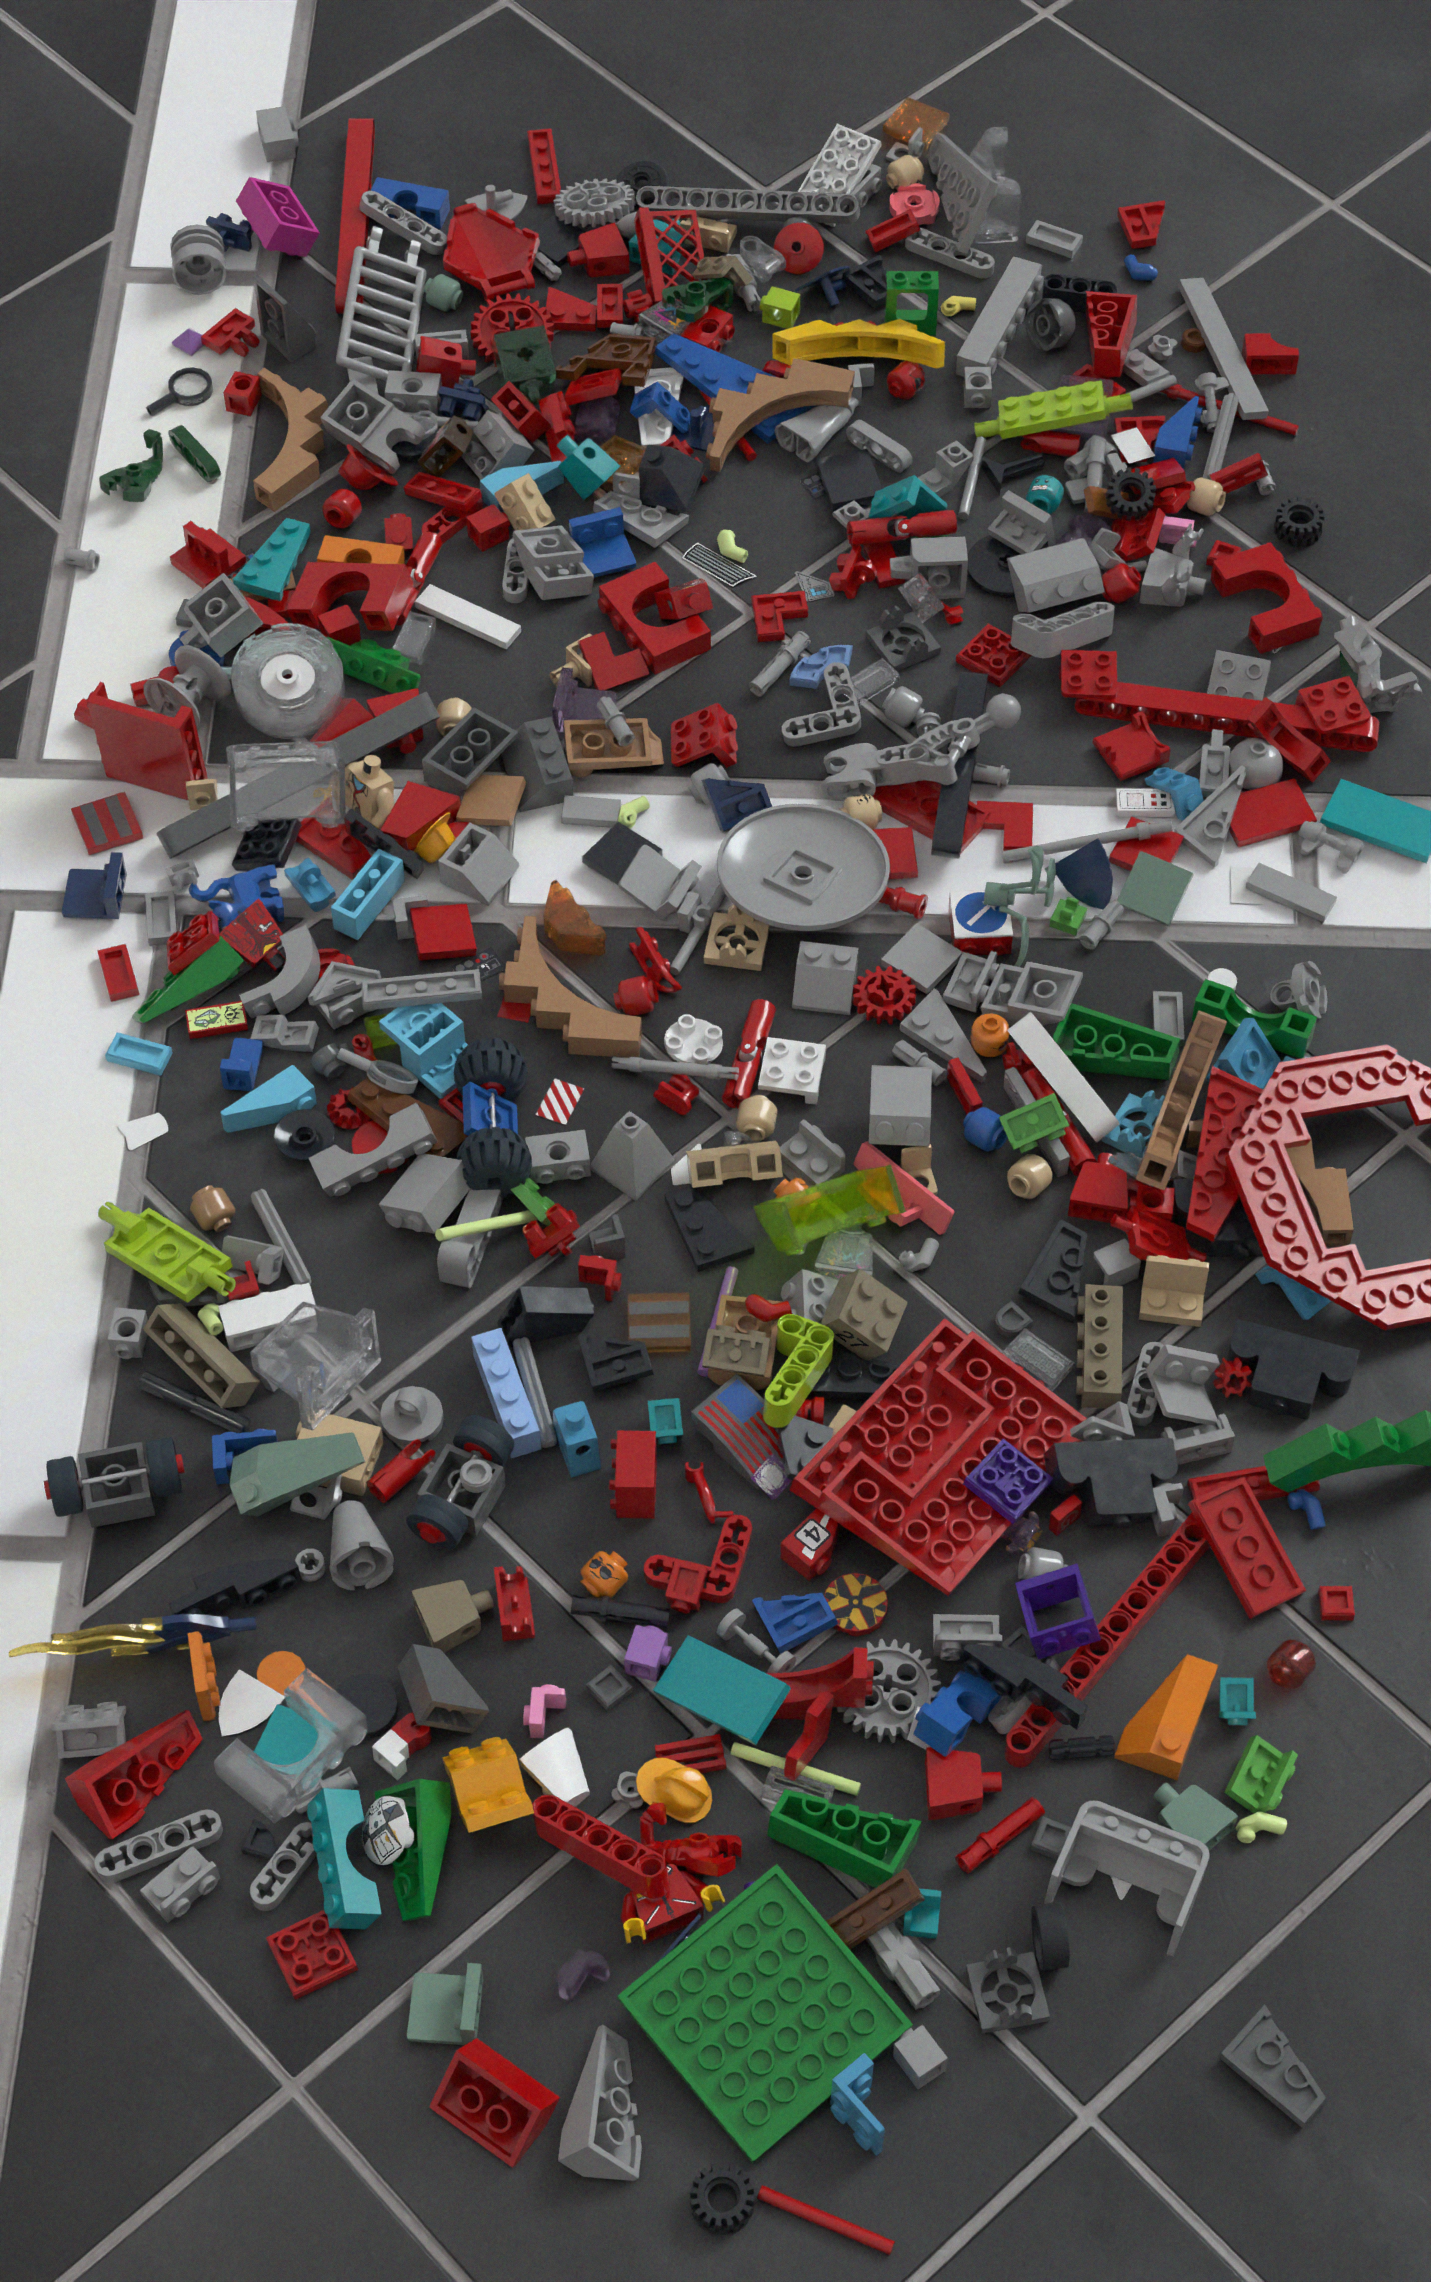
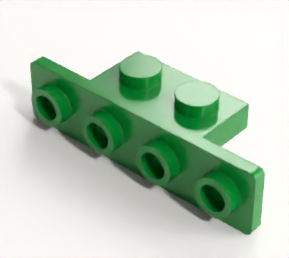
M330 637L323 639L319 658L321 664L391 693L403 692L419 687L420 674L408 670L410 658L402 656L400 651L385 649L370 639H363L351 646Z

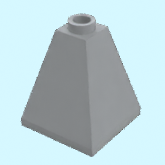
M629 1111L613 1126L592 1161L590 1170L637 1201L675 1162V1159L649 1124Z

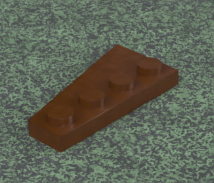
M368 1077L348 1092V1100L387 1132L389 1131L391 1115L417 1103L424 1112L438 1141L432 1145L429 1151L423 1154L450 1158L459 1151L460 1146L468 1137V1135L464 1134V1123L406 1094L382 1088Z

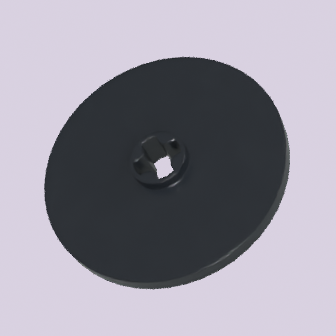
M991 535L986 536L976 542L968 553V575L979 588L986 592L999 596H1015L1009 566H1006L1005 563H1008L1007 558L1021 555V553Z

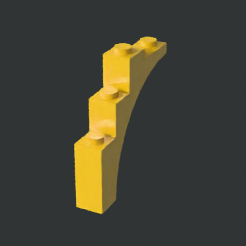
M860 319L838 326L822 320H816L773 333L772 358L792 365L793 358L810 361L833 357H884L920 363L938 369L944 367L945 341L917 331V325L902 319L878 326Z

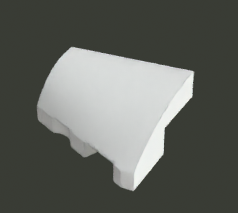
M568 1727L550 1736L519 1759L520 1766L542 1787L544 1795L556 1796L574 1807L590 1795L573 1734Z

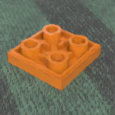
M199 1631L187 1633L195 1692L203 1722L215 1720V1707L221 1706L218 1686H216V1667L214 1657H212L210 1642L203 1643L202 1635Z

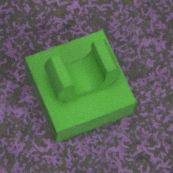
M1067 897L1066 900L1060 899L1050 919L1049 927L1076 936L1087 915V908L1078 905L1079 900L1071 897Z

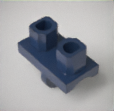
M220 213L217 218L209 216L206 219V225L216 230L222 237L224 252L229 247L247 252L251 250V237L254 231L249 221L243 219L239 224H235L232 222V218L224 213Z
M466 378L463 385L455 383L454 389L440 386L438 392L441 399L439 411L444 417L451 418L455 416L457 408L464 409L462 415L464 420L478 422L481 414H485L489 407L485 404V396L480 395L481 389L474 388L472 379Z

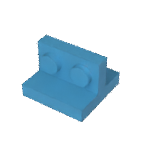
M1244 1018L1214 1064V1067L1263 1089L1281 1060L1255 1019ZM1211 1071L1209 1072V1074H1208L1207 1077H1206V1079H1207L1208 1082H1209V1079H1210V1073H1211Z

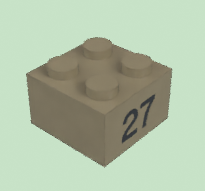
M859 1268L839 1279L821 1324L833 1331L834 1339L863 1360L870 1361L888 1351L908 1302Z

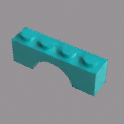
M323 1788L308 1803L307 1815L312 1825L314 1836L313 1848L317 1853L319 1865L318 1878L322 1883L324 1911L328 1916L329 1928L367 1929L382 1914L377 1886L375 1882L362 1876L353 1867L346 1851V1838L364 1822L359 1790Z

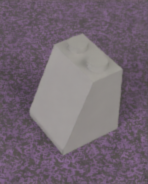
M872 1065L869 1144L930 1145L932 1068Z

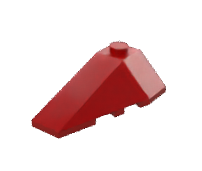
M185 1710L91 1760L66 1777L65 1780L78 1807L109 1839H114L142 1818L146 1813L144 1811L146 1806L154 1796L160 1795L165 1788L163 1786L175 1770L181 1768L203 1738L190 1711Z

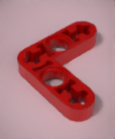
M733 1515L726 1519L711 1567L706 1566L708 1569L706 1575L708 1583L706 1582V1588L702 1589L700 1599L715 1603H725L733 1598L752 1539V1524L747 1517ZM737 1527H742L743 1532L739 1533L737 1544L732 1542L733 1531ZM725 1553H734L738 1557V1561L735 1564L726 1565L720 1558ZM664 1555L649 1557L644 1564L645 1581L654 1588L667 1591L675 1559L677 1558ZM658 1567H663V1572L659 1576L653 1575V1571H656ZM720 1582H725L726 1587H723L722 1591H717L716 1586Z

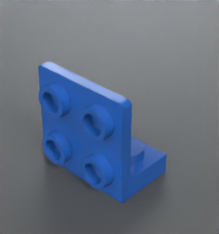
M620 507L569 519V535L583 550V563L592 572L594 578L636 567L635 557L624 535L623 513Z

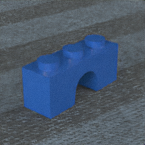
M379 177L376 178L371 191L381 194L404 209L416 211L418 218L437 229L442 228L450 211L448 190ZM387 214L390 218H395V215Z
M960 1670L948 1688L943 1686L937 1692L930 1705L924 1703L915 1717L918 1723L913 1735L946 1757L964 1740L972 1718L981 1724L989 1716V1713L1001 1700L1002 1696L992 1689L991 1684L981 1677H974L967 1671Z

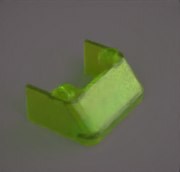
M891 1165L850 1172L754 1206L756 1216L778 1252H785L786 1256L804 1251L802 1245L807 1244L808 1241L867 1222L869 1227L877 1226L886 1222L885 1216L906 1212Z

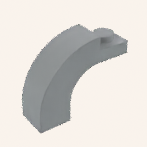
M307 925L279 936L286 953V962L281 973L272 981L239 995L251 1019L265 1015L276 1008L280 1015L288 1014L297 1008L315 987L320 972V956Z

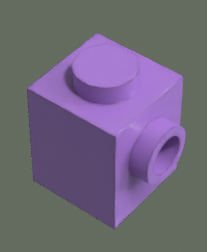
M636 1625L624 1658L625 1674L656 1682L662 1665L667 1666L671 1657L672 1647L668 1646L667 1633L655 1626L643 1627Z

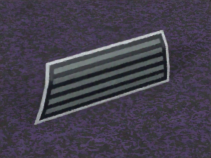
M699 543L693 545L682 557L732 587L741 581L757 577Z

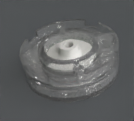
M293 623L276 624L271 626V630L257 636L253 634L239 648L232 664V687L240 713L252 727L271 737L296 739L316 733L344 699L345 680L341 658H339L327 637L305 625Z

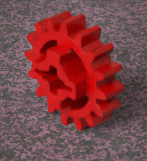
M876 966V972L874 973L868 969L865 970V977L858 976L857 984L853 985V1005L857 1006V1013L863 1014L866 1012V1020L869 1021L873 1017L877 1018L876 1021L879 1025L883 1019H887L889 1025L893 1023V1018L895 1017L902 1021L904 1013L910 1014L912 1006H915L916 986L911 985V977L903 978V970L901 969L896 973L892 972V966H888L886 971H882L880 966Z

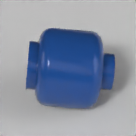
M987 1107L969 1112L964 1119L965 1139L986 1152L1001 1148L1008 1137L999 1119L1000 1115Z

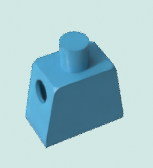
M584 1401L553 1410L554 1430L571 1478L601 1469L598 1439ZM584 1445L585 1453H576V1450Z

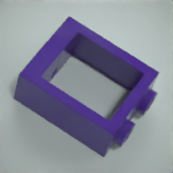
M1078 1564L1015 1583L1029 1637L1038 1660L1101 1640ZM1077 1597L1080 1598L1085 1617L1042 1631L1038 1630L1033 1611Z

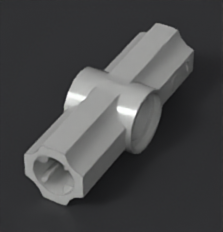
M893 1922L866 1939L876 1953V1960L885 1976L891 1981L895 1980L915 2010L926 2007L940 1995L939 1987L921 1964V1957L915 1945L907 1936H901Z

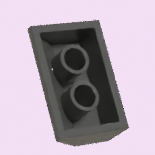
M473 707L422 759L424 782L447 793L467 789L519 736L518 731Z
M552 717L524 722L516 730L519 736L500 754L507 776H523L526 781L518 810L519 812L564 803L565 795L574 796L573 778Z

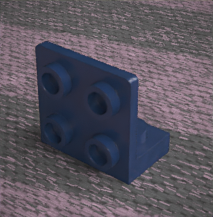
M111 852L109 864L104 865V870H69L62 906L63 917L120 918L127 877L123 853Z

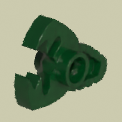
M726 277L672 286L662 290V303L665 309H667L668 304L675 306V299L680 300L683 304V309H676V317L683 321L695 322L709 310L710 303L722 294V305L715 304L714 307L728 312L727 310L733 304V283Z
M152 429L145 431L143 435L147 448H152L153 456L142 462L131 463L126 467L112 470L100 476L99 484L101 490L110 496V490L117 491L118 485L122 489L124 488V501L144 502L151 492V484L155 482V479L158 478L162 471L163 441L160 436L161 433Z

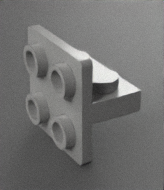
M103 1702L97 1704V1708L84 1709V1705L64 1707V1711L59 1712L52 1723V1731H56L58 1759L103 1755L125 1743L124 1716L126 1714V1706H117V1702Z

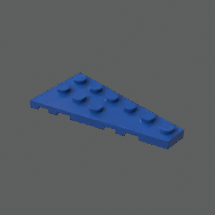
M674 333L655 347V354L711 399L712 397H717L719 388L747 394L748 385L750 382L754 383L756 373L773 376ZM817 405L783 411L768 417L750 430L769 444L776 438L775 428L777 425L803 414Z

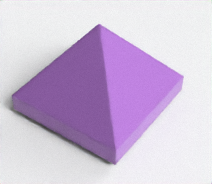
M188 328L172 341V345L192 356L203 346L201 342L202 335Z

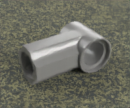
M1099 435L1092 436L1095 437V443H1097V438ZM1089 440L1081 451L1064 461V469L1072 480L1082 479L1088 473L1085 464L1086 459L1089 458ZM1107 441L1104 454L1105 460L1108 454L1118 453V450Z

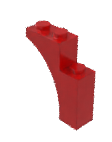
M854 1647L843 1658L810 1670L766 1673L786 1683L791 1688L773 1718L805 1720L806 1711L823 1691L834 1695L832 1707L865 1708V1696H872L874 1661H867L868 1648Z

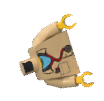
M368 755L364 760L351 762L329 782L330 786L327 789H316L313 792V798H321L324 795V799L320 804L328 797L334 802V793L337 791V797L347 807L353 809L376 828L381 829L395 805L393 799L394 782L380 768V758Z

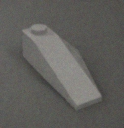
M604 2025L599 2026L563 2125L558 2161L583 2177L634 2181L639 2178L642 2144L640 2135H635L633 2117L637 2116L636 2104L630 2102L628 2084L633 2081L628 2041Z

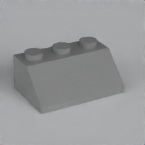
M1084 538L1007 558L1017 607L1020 612L1030 613L1104 592L1099 565Z

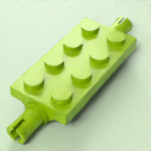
M1102 380L1096 382L1088 381L1081 385L1063 386L1055 390L1038 391L1030 395L1008 397L1004 400H999V416L997 419L974 423L976 438L1000 435L1002 439L1104 420L1107 416H1110L1109 413L1133 410L1130 393L1107 398L1106 395L1104 396Z
M106 1202L105 1206L102 1205L99 1208L98 1217L114 1226L115 1229L113 1236L104 1242L106 1252L185 1302H190L208 1286L223 1296L229 1294L226 1290L230 1292L234 1290L236 1285L235 1279L224 1274L233 1267L231 1258L149 1207L141 1214L130 1211L125 1212L112 1202Z

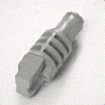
M726 254V256H736L752 277V281L747 286L733 287L736 294L744 299L748 311L752 312L753 310L755 312L760 310L761 299L756 291L757 283L748 265L740 254Z

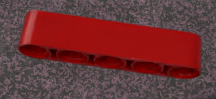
M543 1795L532 1803L534 1810L532 1815L537 1834L545 1841L646 1898L657 1899L663 1897L669 1891L670 1881L664 1857L556 1796Z

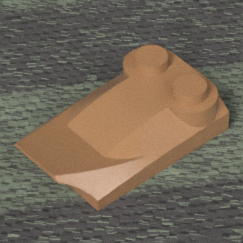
M647 718L626 719L625 722L635 736L634 741L627 746L619 745L613 732L606 728L605 719L564 720L563 725L565 758L571 775L575 777H586L592 773L593 769L664 764L661 739L652 732L648 726Z
M721 1295L716 1325L735 1328V1333L747 1334V1330L765 1332V1337L771 1339L772 1344L771 1349H769L765 1377L737 1373L754 1390H762L770 1385L772 1380L777 1341V1323L779 1319L762 1322L747 1311L745 1305L747 1297ZM767 1300L772 1304L780 1303V1301ZM708 1368V1378L720 1386L736 1374V1372Z

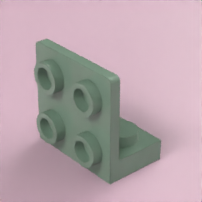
M467 1963L466 1975L414 1974L407 2029L408 2041L466 2045L477 2038L484 1980L481 1964Z

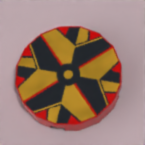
M858 1573L842 1575L832 1581L825 1591L824 1597L838 1621V1624L833 1626L835 1630L839 1632L841 1630L851 1636L870 1634L883 1623L887 1614L888 1599L885 1589L872 1577Z

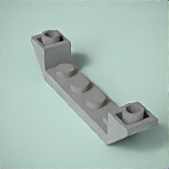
M955 441L936 452L935 468L921 475L918 479L941 497L954 488L973 461L974 455L958 441ZM853 500L833 512V517L847 528L849 521L870 519L869 513L872 505L863 509ZM896 520L889 521L887 528L895 524Z

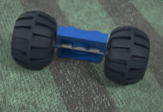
M484 1038L467 1045L456 1059L454 1067V1081L458 1091L463 1096L464 1134L468 1135L460 1146L456 1159L462 1160L465 1166L462 1172L469 1188L473 1190H501V1195L499 1196L503 1198L514 1194L510 1189L519 1186L520 1183L525 1184L532 1168V1156L528 1145L518 1135L517 1105L512 1103L521 1095L526 1086L528 1068L524 1056L512 1043L498 1038H493V1040Z

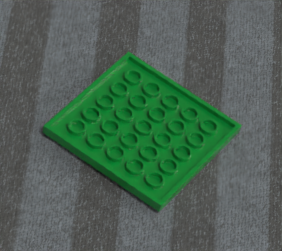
M778 1864L773 1866L617 1996V2000L752 2164L831 2097L833 2078L864 2053L873 2061L913 2026L911 2021Z

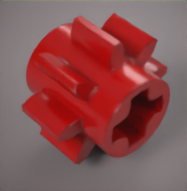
M641 289L627 293L628 299L623 300V309L628 319L634 317L635 323L647 320L640 314L643 313L649 317L648 313L653 312V303L648 293L642 294Z
M1238 1357L1234 1359V1362L1223 1358L1222 1364L1214 1371L1218 1379H1215L1213 1384L1216 1389L1222 1388V1392L1227 1398L1230 1393H1237L1241 1397L1245 1387L1252 1386L1249 1379L1246 1378L1252 1372L1248 1366L1241 1367L1242 1362ZM1234 1374L1235 1379L1230 1381L1229 1376Z

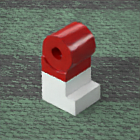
M413 1712L409 1713L372 1746L374 1760L396 1780H399L407 1772L406 1760L416 1750L424 1749L431 1742V1726L417 1724Z

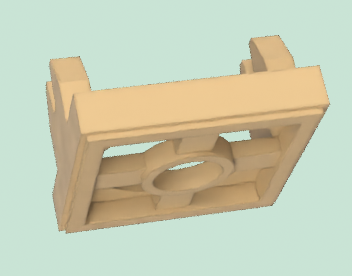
M734 904L729 907L728 914L713 912L704 954V964L761 971L770 925L752 918ZM736 926L735 933L730 934L728 937L717 936L723 928ZM745 928H751L755 931L759 941L748 940L747 936L744 935ZM733 939H742L745 942V946L738 944L735 949L730 946L729 942ZM747 949L754 950L752 953L747 955Z

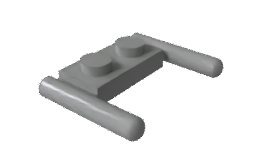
M1138 349L1127 353L1122 371L1143 386L1129 392L1132 402L1177 384V379L1174 375H1170L1169 371L1144 353L1139 352Z

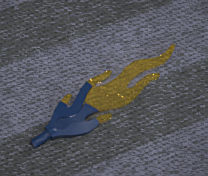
M179 1614L141 1619V1624H111L69 1633L51 1634V1642H38L14 1648L9 1651V1657L38 1652L79 1655L111 1648V1656L148 1654L176 1646L177 1650L189 1648L187 1633L199 1631L202 1635L203 1643L213 1642L220 1638L231 1636L232 1632L257 1630L256 1617L229 1620L228 1616Z

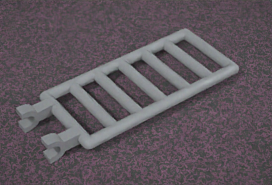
M373 226L371 235L367 238V248L358 246L354 249L336 363L351 370L387 381L389 371L347 357L348 349L402 367L401 371L412 372L416 346L414 334L418 333L427 272L424 268L416 266L421 242L411 239L409 250L405 252L404 262L378 253L383 229ZM363 258L416 276L415 284L362 266ZM360 276L413 294L412 302L359 284ZM357 294L410 312V318L407 320L356 302ZM354 312L407 330V338L353 320ZM351 330L404 348V357L351 339Z

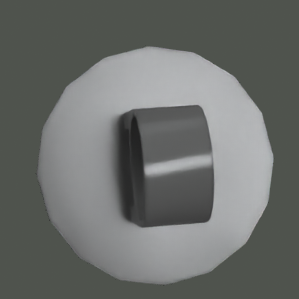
M1311 961L1296 964L1292 970L1291 979L1279 982L1272 988L1270 993L1271 1001L1283 1011L1290 1007L1316 1016L1317 1019L1322 1018L1321 1014H1325L1327 1011V991L1325 985H1319L1316 976L1322 974L1316 964ZM1286 990H1291L1290 998L1285 1002H1280V995Z
M415 1386L403 1387L390 1394L382 1404L380 1412L382 1427L386 1431L387 1437L402 1446H408L415 1439H419L421 1442L427 1439L429 1441L433 1440L442 1429L444 1421L442 1405L437 1396L425 1388Z

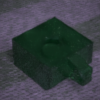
M545 325L495 334L492 347L502 387L510 381L518 390L526 392L527 399L532 404H538L540 400L538 389L543 388L545 384L555 383L556 370Z

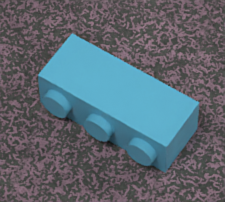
M378 849L332 905L331 913L335 930L359 940L405 882L402 859L381 849Z

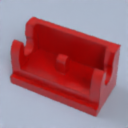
M503 1566L494 1567L503 1642L535 1638L528 1578L524 1577V1571L521 1566H516V1573L510 1575L505 1573Z

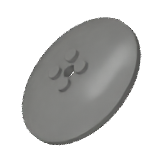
M785 804L753 813L737 823L728 832L720 845L717 857L718 879L723 891L731 902L741 911L758 921L788 930H825L850 923L865 915L879 902L889 882V857L884 844L877 834L859 819L852 818L850 814L821 805ZM804 874L809 876V877H807V878L797 877V876H802V875H804Z

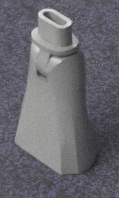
M851 396L848 408L817 405L803 414L780 423L775 428V435L779 445L789 452H793L796 449V455L809 463L818 455L830 438L846 425L854 414V409L859 406L858 400Z

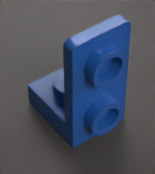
M659 382L653 383L634 395L630 413L636 419L646 413L650 414L657 409L681 433L684 434L688 431L691 421L689 410L677 401Z
M234 1038L229 1059H222L220 1065L224 1089L253 1091L263 1049L262 1040Z
M256 1429L253 1432H225L221 1435H213V1471L216 1484L229 1483V1471L232 1470L234 1455H240L260 1444L278 1442L276 1431Z

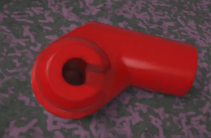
M751 1294L745 1300L747 1311L762 1322L777 1320L786 1314H792L788 1301L772 1304L757 1294Z

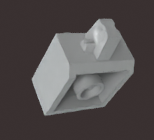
M965 536L911 539L910 556L890 558L891 578L909 579L911 595L916 599H934L935 597L938 599L965 598L968 568Z
M222 573L186 602L184 611L193 622V625L180 640L184 646L189 645L198 649L209 645L222 657L260 627L263 622L240 590Z

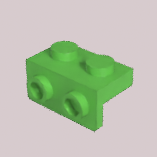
M1055 1093L999 1117L1013 1151L1020 1149L1021 1153L1038 1147L1036 1141L1046 1136L1049 1141L1065 1135L1064 1129L1069 1127V1123L1065 1118Z
M1258 1735L1250 1737L1224 1793L1253 1814L1274 1810L1282 1800L1283 1795L1281 1791L1285 1782L1294 1774V1762L1298 1754L1293 1750L1282 1753Z

